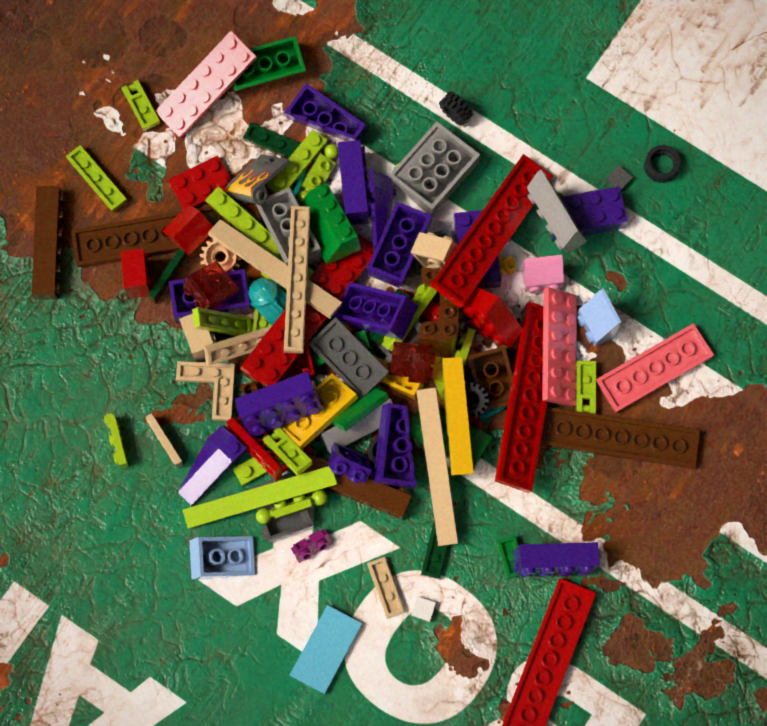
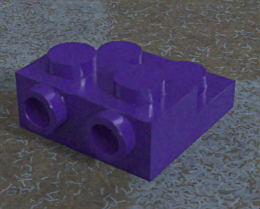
M334 442L331 447L332 456L328 461L331 471L337 475L344 474L349 476L348 478L353 482L365 484L372 471L369 457Z

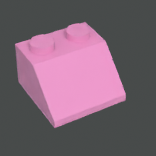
M562 255L524 259L522 277L525 292L535 294L548 287L557 290L562 288L564 283Z

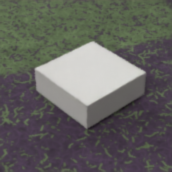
M417 596L411 616L430 622L436 602Z

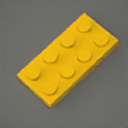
M333 374L329 375L317 386L324 410L280 427L301 450L327 428L333 419L343 413L358 399L357 394Z

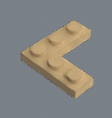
M177 361V382L214 383L212 421H228L231 419L235 364L216 363L208 366L206 362Z

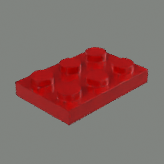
M218 155L168 179L182 209L188 205L197 208L205 204V200L217 187L226 193V186L231 181Z

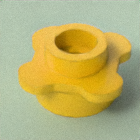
M499 256L501 274L508 273V275H512L516 267L514 259L510 256L505 258Z

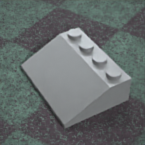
M436 121L389 174V177L417 206L433 217L480 163V154Z

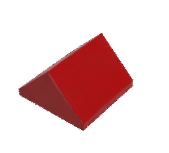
M188 205L162 232L190 256L209 237L208 232L213 226L201 211Z

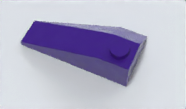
M369 169L374 253L386 227L393 205V196H397L396 184L392 185V179L388 175L374 169Z
M220 426L207 438L178 493L191 506L194 505L248 454L247 448L223 426Z

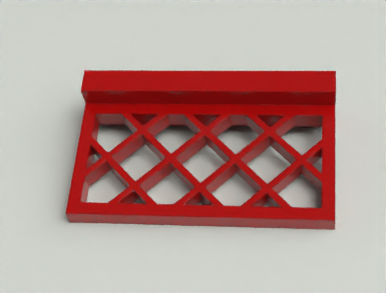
M232 417L226 421L228 431L247 448V452L276 482L283 477L282 474L289 467L286 464L282 466L278 462V455L275 452L266 450V444L263 439L251 437L246 427L241 424L240 417L236 419ZM275 429L265 432L264 437L267 436L268 432H273ZM309 445L303 450L306 455L312 452V448Z

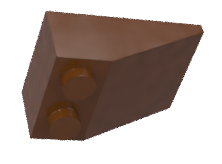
M505 346L468 355L467 360L473 382L484 385L485 389L489 391L488 394L491 398L487 411L507 406L513 375Z

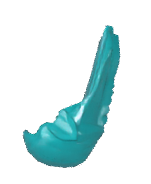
M259 278L249 286L250 304L272 326L286 309L287 294L280 289V285L277 282L268 278Z

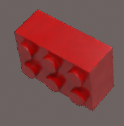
M476 287L462 306L464 314L472 319L471 323L480 329L481 336L487 340L489 338L493 339L500 346L504 344L511 347L522 333L523 328L497 295Z

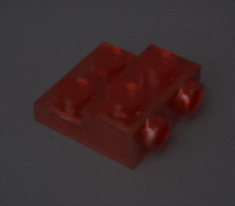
M217 260L186 276L183 283L185 293L193 296L196 307L209 310L217 308L222 304V301L237 294L239 288Z
M393 342L389 375L408 377V382L427 384L428 379L433 377V367H431V364L435 365L436 353H432V345Z

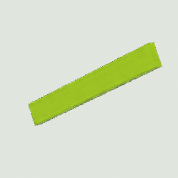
M328 466L183 509L187 528H192L337 485L338 483L335 473Z

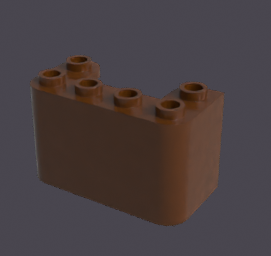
M421 268V285L424 284L431 287V282L441 268ZM437 291L432 301L440 303L439 321H426L421 324L419 328L418 357L448 358L456 353L459 307Z

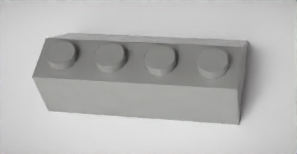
M539 170L527 186L530 193L527 196L533 205L537 204L539 209L536 211L542 220L546 219L548 224L545 226L551 235L555 234L557 238L555 243L560 250L564 249L568 254L587 241L551 181L542 170Z
M290 187L268 196L264 204H256L286 265H288L291 206H299ZM310 227L308 264L321 259V248Z
M379 383L374 387L384 391ZM389 398L346 432L335 427L332 422L319 434L328 451L331 453V447L334 442L345 446L379 429L382 405L387 403L393 404L391 399Z

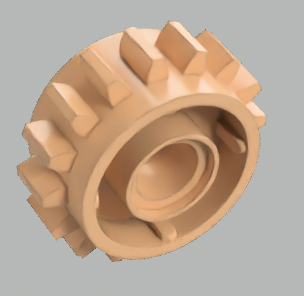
M213 239L211 243L206 241L208 246L201 248L204 254H200V257L204 258V260L200 263L201 265H206L205 272L211 270L210 275L234 271V267L239 268L237 261H240L241 258ZM220 252L226 255L223 262L215 260L216 255Z

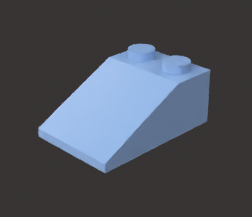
M604 288L587 301L577 314L579 325L581 327L584 326L586 338L589 343H593L594 347L615 338L621 325V320Z
M253 536L197 537L189 540L192 580L255 576Z

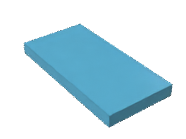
M327 605L290 676L325 695L362 623Z

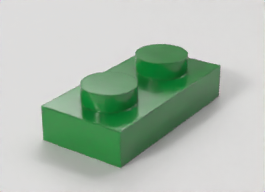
M516 536L496 540L506 579L520 576V574H515L513 551L518 547Z

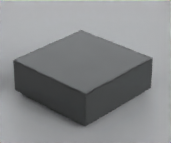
M618 165L606 178V181L613 187L620 186V190H622L633 177Z

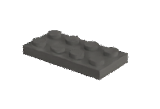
M336 317L308 343L360 398L367 395L389 374V371Z

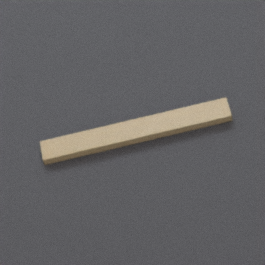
M291 206L284 353H303L310 226V207Z
M221 219L208 232V236L287 289L288 265ZM307 279L306 303L331 319L342 306V302Z
M436 388L416 390L438 546L457 544L458 538Z

